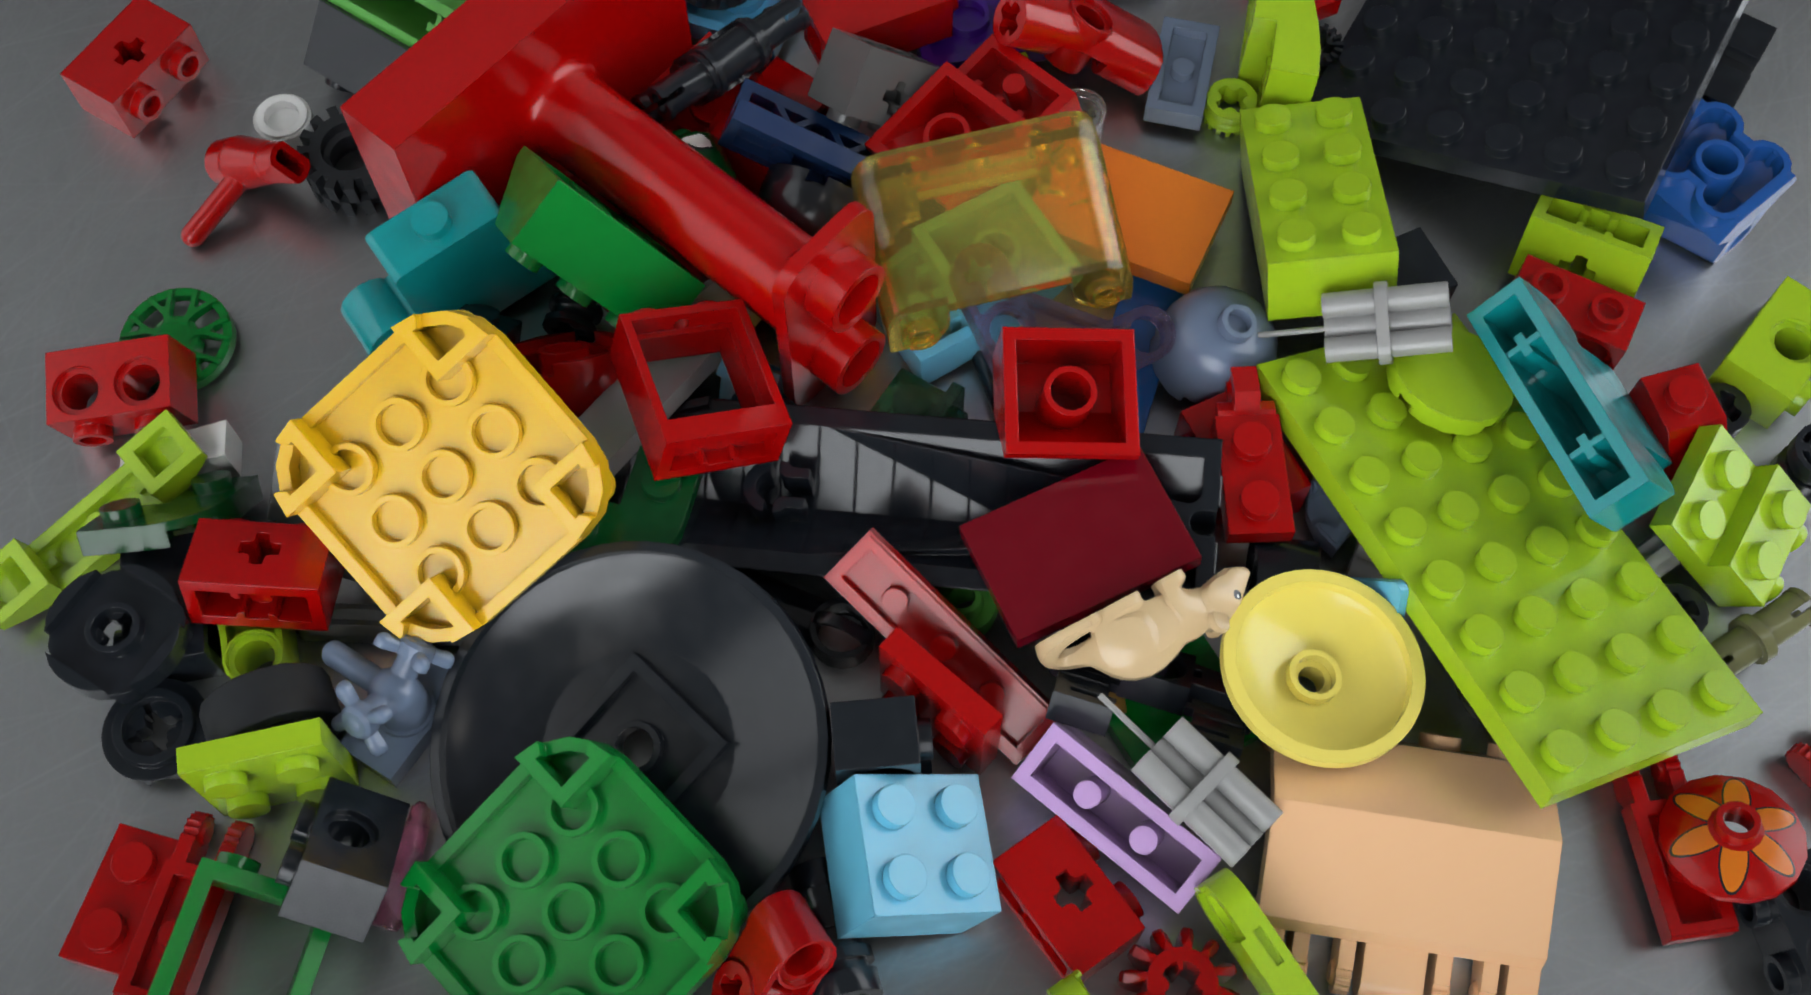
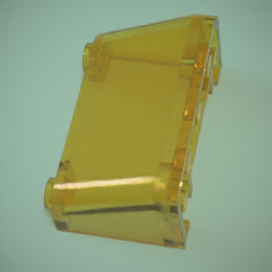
M1064 111L879 152L863 159L852 171L853 200L861 202L872 210L874 214L875 262L883 267L885 271L884 282L876 297V302L890 353L907 349L924 350L932 347L949 329L950 311L1067 284L1070 285L1076 302L1096 309L1108 308L1122 300L1132 298L1134 280L1100 139L1093 119L1085 112Z

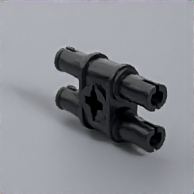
M781 0L775 5L765 8L762 13L753 19L749 17L737 18L675 59L669 69L670 74L649 86L642 93L633 96L631 103L641 110L657 103L658 107L648 113V115L660 124L666 120L672 121L679 113L691 105H706L743 82L745 77H750L756 71L768 65L773 56L772 50L800 31L809 28L811 20L807 11L805 10L789 21H786L785 16L803 4L800 0Z

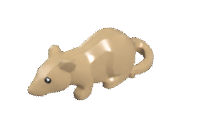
M1239 566L1224 568L1200 588L1185 589L1182 588V584L1185 581L1186 575L1181 568L1158 580L1151 586L1155 597L1145 601L1142 599L1139 591H1135L1042 640L1035 645L1037 658L1044 667L1055 670H1070L1090 666L1119 680L1137 681L1150 678L1172 662L1186 644L1197 640L1204 633L1207 637L1213 639L1218 638L1229 630V620L1242 602L1250 571L1245 567ZM1089 632L1091 633L1090 638L1076 646L1066 648Z

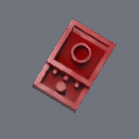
M992 33L958 69L946 61L864 145L871 154L892 170L904 175L922 194L950 214L1000 189L1018 177L1059 144L1084 120V116L1076 92L1013 47L999 44Z

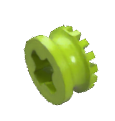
M1224 78L1216 81L1209 87L1203 121L1205 124L1208 123V129L1211 131L1213 129L1216 130L1215 134L1220 135L1223 132L1225 137H1230L1231 133L1238 136L1240 135V111L1237 112L1232 107L1222 110L1220 103L1223 100L1228 104L1239 102L1240 109L1257 108V93L1251 85L1243 80Z

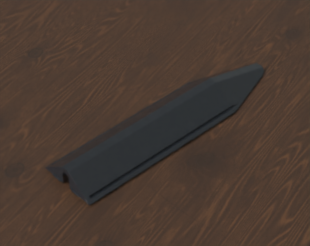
M709 395L685 400L668 420L742 408L739 400L711 398ZM785 404L793 424L779 460L703 473L685 532L678 546L700 551L725 562L733 568L825 576L873 527L933 586L988 591L960 536L959 526L1108 459L1004 458L995 421ZM1139 433L1141 449L1202 555L1201 565L1185 572L1186 578L1182 588H1200L1216 574L1218 543H1215L1216 536H1214L1217 511L1218 508H1221L1223 476L1220 475L1223 439ZM638 451L614 476L616 488L609 502L621 503ZM1151 588L1140 593L1145 601L1155 597Z

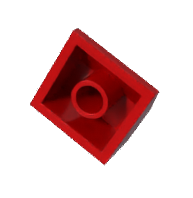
M1002 327L993 352L994 417L1004 458L1139 459L1140 435L1134 329Z

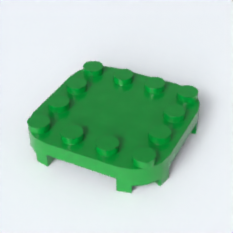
M570 736L547 742L536 741L515 756L520 765L428 861H415L400 883L401 886L407 887L401 911L405 938L397 942L410 965L424 964L450 995H692L723 963L736 943L740 927L745 922L748 914V905L740 892L739 882L725 859L628 757L609 744Z

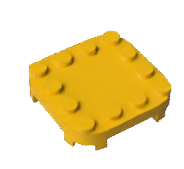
M445 310L412 314L392 326L391 329L394 333L303 417L289 420L275 440V442L281 444L276 462L280 492H276L273 495L286 517L297 514L386 614L379 623L400 639L405 635H409L411 637H419L429 643L446 641L453 643L492 621L592 532L606 513L608 502L616 488L615 478L609 469V462L595 437L503 332L485 318L474 315L467 310Z

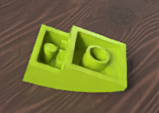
M1248 0L1237 79L1243 80L1253 87L1258 98L1257 108L1267 104L1287 105L1311 102L1319 78L1321 53L1319 20L1315 1Z

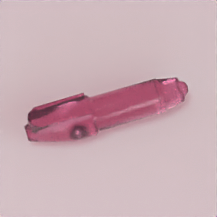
M418 801L415 805L411 806L407 821L405 822L389 887L372 922L373 926L385 927L387 931L398 932L403 926L401 911L407 887L401 886L400 883L415 861H423L430 830L431 809L423 801Z

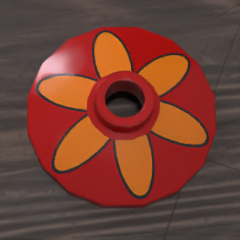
M1712 775L1690 780L1669 795L1658 817V845L1669 868L1690 888L1718 901L1752 904L1777 898L1797 882L1808 858L1806 831L1794 809L1773 790L1746 778ZM1725 821L1738 823L1745 827L1748 832L1738 833L1732 831L1726 826Z

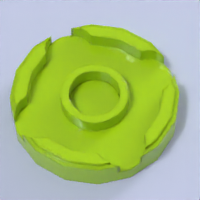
M1453 326L1452 331L1453 352L1394 357L1393 364L1386 365L1388 386L1395 398L1398 399L1401 394L1405 401L1411 405L1408 412L1419 422L1444 433L1465 436L1482 433L1485 427L1492 425L1494 427L1503 419L1514 399V393L1480 337L1456 326Z

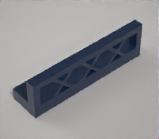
M745 77L717 143L718 145L767 168L770 167V164L785 163L809 169L805 180L825 185L828 177L837 180L860 193L874 204L877 209L874 215H878L876 219L912 235L913 231L948 214L922 194L904 175L892 170L871 154L864 145L870 138L869 136L837 123L825 115Z

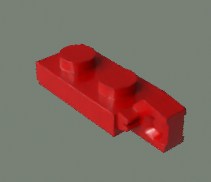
M1256 366L1230 367V379L1225 382L1227 402H1216L1215 417L1211 426L1212 439H1223L1220 475L1223 476L1221 514L1225 542L1229 544L1292 541L1296 531L1280 416L1276 414L1274 400L1260 401L1261 389Z

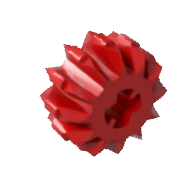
M1183 927L1180 930L1175 947H1173L1168 935L1162 929L1153 931L1150 936L1152 952L1143 946L1134 944L1129 950L1127 957L1137 970H1122L1117 977L1118 986L1124 990L1138 993L1136 995H1165L1170 983H1173L1178 976L1186 979L1191 985L1186 995H1240L1233 989L1220 986V984L1232 979L1236 975L1237 970L1233 963H1223L1214 967L1210 960L1219 950L1220 945L1217 940L1210 939L1199 952L1192 948L1194 934L1190 927Z

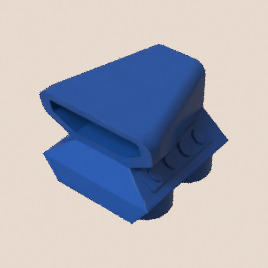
M1701 98L1643 220L1665 227L1661 237L1714 264L1753 230L1765 212L1797 181V178L1791 172L1792 162L1789 154L1781 146L1766 140L1753 141L1743 133L1744 122L1736 109L1725 103L1717 101L1706 102Z

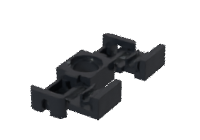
M1089 632L1088 634L1082 636L1066 648H1070L1082 643L1083 641L1090 638L1091 633ZM1180 651L1176 658L1162 671L1150 678L1137 681L1112 678L1090 666L1070 670L1049 668L1050 674L1057 677L1045 716L1046 719L1105 737L1113 712L1097 697L1103 693L1115 704L1116 699L1108 696L1109 692H1112L1116 696L1180 716H1182V713L1183 715L1190 716L1191 722L1189 723L1224 756L1230 751L1240 760L1244 748L1245 735H1249L1252 732L1241 720L1230 702L1221 673L1196 664V656Z

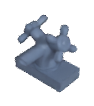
M381 632L376 635L373 644L381 649L397 653L392 666L382 669L344 643L336 640L330 641L322 649L321 656L323 662L367 691V697L360 700L354 686L348 680H342L335 687V693L345 707L341 713L332 719L331 727L338 732L347 731L340 742L358 763L397 788L430 745L436 703L445 676L454 664V655L449 651L439 650L434 647L433 643L426 642L416 636L405 635L400 639L388 632Z

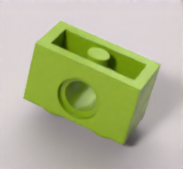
M1789 276L1783 280L1708 379L1710 384L1714 382L1727 383L1743 392L1750 402L1752 412L1750 419L1765 429H1768L1784 410L1795 416L1811 398V381L1808 380L1811 377V290Z

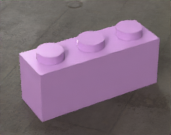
M1054 722L1011 777L1177 914L1181 912L1195 894L1194 888L1206 880L1222 859L1184 822L1177 826L1168 817L1172 810L1134 773L1075 727Z

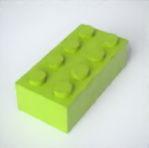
M1329 97L1314 102L1287 105L1267 104L1259 108L1240 109V166L1268 321L1323 316L1321 307L1322 293L1373 288V282L1386 280L1388 287L1397 286L1399 248L1360 97Z

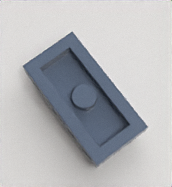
M1164 16L1160 34L1163 63L1155 81L1149 88L1143 121L1200 131L1220 26Z

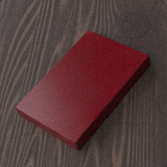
M1141 447L1138 460L1108 459L959 526L960 536L1017 648L1086 618L1135 591L1141 593L1151 588L1158 580L1181 568L1184 573L1201 565L1202 555Z

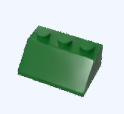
M523 146L517 154L495 221L497 228L510 241L505 251L513 259L536 274L542 266H545L560 276L555 285L562 292L586 308L592 300H595L609 310L604 318L615 328L619 314L632 313L642 308L664 309L688 306L694 302L706 285L665 247L526 146Z

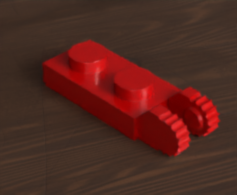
M1678 755L1649 767L1652 773L1651 776L1654 778L1657 795L1661 799L1650 801L1639 770L1611 781L1614 785L1613 790L1616 799L1624 808L1621 810V814L1662 946L1731 936L1738 932V927H1740L1732 902L1718 901L1690 888L1669 868L1658 845V817L1669 795L1687 783Z
M195 811V813H191V816L187 818L184 830L179 836L171 859L165 858L112 991L113 995H147L201 858L206 857L209 849V843L212 840L213 833L215 832L214 826L216 825L213 814ZM235 820L234 823L232 822L230 828L228 827L227 833L224 835V841L220 845L215 861L220 851L235 853L249 858V852L252 849L256 834L254 833L255 827H253V824ZM211 885L169 995H197L235 892Z

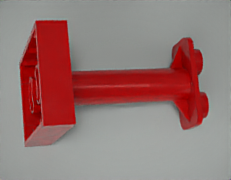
M466 0L340 106L389 219L466 171L475 172L499 206L503 199L516 156L523 146H526L568 178L575 175L735 299H743L745 306L776 329L783 392L785 397L795 405H805L826 385L839 395L849 393L868 376L883 352L886 337L875 326L877 321L876 297L883 285L885 271L883 267L875 262V229L872 210L858 201L848 203L812 237L631 103L633 96L644 91L672 65L675 59L686 53L693 46L685 0Z

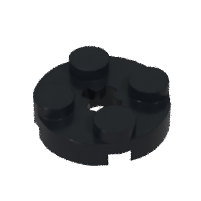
M125 564L120 565L124 570H112L105 574L94 570L81 575L71 582L58 595L50 607L45 620L44 632L49 635L48 649L50 655L45 652L48 664L61 680L78 693L89 698L115 700L122 704H131L141 700L150 689L159 685L174 671L180 663L188 643L194 636L195 625L191 623L183 598L163 576L144 566ZM131 618L133 623L129 628L131 631L129 636L121 643L106 646L110 638L104 633L105 628L111 622L123 625Z

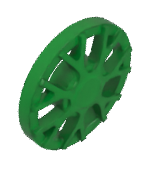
M174 288L150 296L128 316L119 341L169 334L196 354L197 390L214 381L229 364L236 346V328L228 310L211 294L194 288ZM190 301L184 316H174L176 302ZM214 309L220 319L199 328L195 322ZM157 310L163 315L164 319L155 328H150L143 324ZM223 328V334L216 333ZM205 340L221 342L215 357L203 354ZM203 362L210 363L204 370L202 369L201 364ZM160 381L156 382L149 391L155 393Z

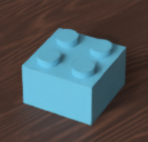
M854 774L825 796L820 817L837 939L963 933L1002 912L978 774Z

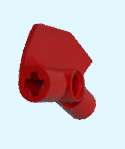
M1000 0L994 13L993 32L999 44L1044 54L1053 66L1069 74H1078L1093 58L1091 69L1094 74L1137 96L1144 94L1151 87L1163 63L1162 43L1154 27L1107 0Z

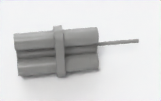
M1386 280L1373 282V288L1322 293L1321 307L1324 326L1258 332V338L1325 332L1324 348L1326 363L1379 359V364L1385 365L1393 364L1394 357L1453 352V326L1448 281L1388 287Z
M1103 693L1097 697L1151 749L1130 771L1172 810L1168 817L1177 826L1184 822L1231 868L1283 814V811L1235 767L1240 761L1230 751L1224 756L1184 717H1181L1155 744Z

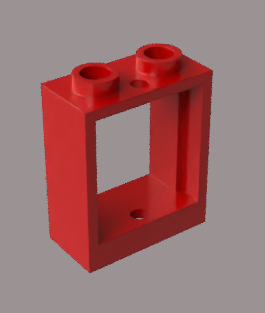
M743 299L719 302L705 300L688 306L664 309L642 308L632 313L619 314L609 355L654 481L779 460L793 423ZM720 352L742 409L668 420L647 362Z

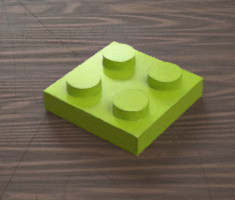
M320 717L176 748L178 776L222 815L233 819L261 817L270 812V806L293 801L304 804L305 799L319 803L330 777L360 787L357 761Z

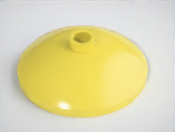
M1304 569L1272 576L1256 585L1243 597L1241 604L1229 620V630L1222 634L1219 657L1220 671L1226 693L1235 711L1246 726L1261 741L1282 755L1301 763L1323 768H1346L1376 760L1394 748L1409 733L1421 712L1426 689L1425 666L1420 647L1409 625L1402 615L1397 613L1394 606L1382 595L1348 576L1324 570ZM1298 677L1310 679L1316 687V692L1306 690L1300 684Z

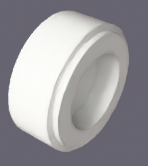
M278 94L264 100L257 107L253 116V125L261 139L284 141L297 150V146H303L299 138L303 129L314 132L310 123L314 115L303 98L294 94Z

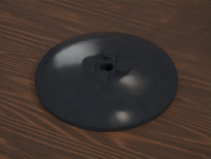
M621 541L595 545L565 555L492 621L469 633L454 657V664L445 676L436 703L431 728L429 754L430 781L434 806L446 841L520 765L515 756L536 741L547 742L570 736L609 744L623 754V746L627 737L636 730L644 729L650 734L654 747L649 761L638 768L725 859L739 882L741 894L746 899L748 905L747 916L759 902L778 888L793 869L808 844L819 819L827 791L832 749L830 710L821 674L802 633L777 601L748 576L721 560L700 551L675 544L653 541Z

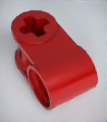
M793 890L778 891L767 896L756 905L750 913L747 925L728 958L717 970L713 980L711 995H812L823 976L834 965L837 949L799 892Z

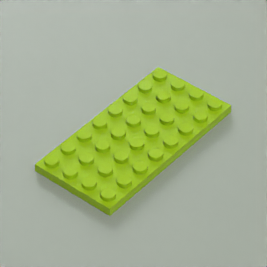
M1453 313L1452 326L1469 332L1456 313ZM1323 347L1256 365L1261 389V400H1274L1276 414L1280 416L1281 429L1382 577L1386 579H1402L1406 582L1409 588L1406 607L1407 614L1541 809L1748 727L1763 713L1622 529L1617 532L1611 531L1589 518L1515 395L1510 409L1499 423L1494 427L1493 425L1485 427L1482 433L1465 436L1441 432L1419 422L1408 412L1411 405L1405 401L1401 394L1396 399L1390 390L1385 370L1387 364L1380 365L1379 359L1326 363L1325 348Z

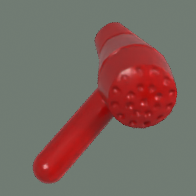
M237 135L214 141L206 151L204 164L209 177L218 185L181 231L182 241L190 247L202 245L246 190L272 184H300L304 182L310 171L309 159L284 141H271L245 135Z

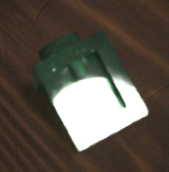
M904 368L899 370L870 410L968 419V413L964 411L965 387L953 382L947 391L944 392Z

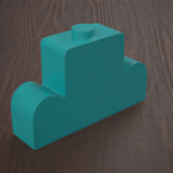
M474 171L462 173L366 235L365 240L388 273V276L383 279H371L358 285L348 293L342 302L340 310L343 318L368 356L394 333L391 329L392 326L412 314L458 310L465 304H485L501 312L557 276V274L545 266H542L536 274L521 265L505 251L510 241L495 225L501 204L498 206Z
M1519 276L1466 315L1591 520L1611 531L1617 532L1675 495L1673 485L1663 471L1673 464L1664 447L1615 372L1603 361L1580 346L1573 329L1549 298Z

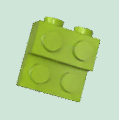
M1722 424L1699 426L1671 481L1675 495L1659 505L1649 526L1718 607H1764L1766 603L1775 599L1782 592L1784 579L1780 574L1789 553L1799 548L1807 538L1808 531L1803 524L1806 521L1811 504L1779 464L1755 466Z

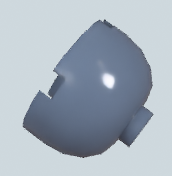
M1218 285L1196 288L1173 302L1157 322L1155 335L1150 340L1149 355L1154 373L1167 392L1179 401L1186 397L1193 403L1198 404L1225 392V382L1230 379V367L1256 366L1257 364L1276 360L1278 340L1277 337L1258 338V332L1275 330L1273 321H1268L1266 310L1259 301L1242 290Z

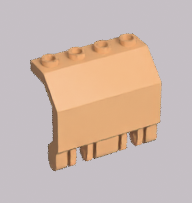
M1420 732L1419 744L1400 741L1389 752L1371 762L1354 767L1323 768L1311 766L1286 757L1262 741V748L1270 752V800L1283 811V814L1265 832L1255 901L1283 942L1285 932L1288 930L1286 946L1306 975L1310 935L1333 937L1326 975L1329 993L1347 995L1352 979L1353 995H1450L1454 957L1473 960L1468 995H1538L1541 970L1548 957L1563 844L1557 803L1542 809L1539 807L1496 743L1488 742L1487 754L1461 751L1462 738ZM1243 971L1244 980H1249V978Z

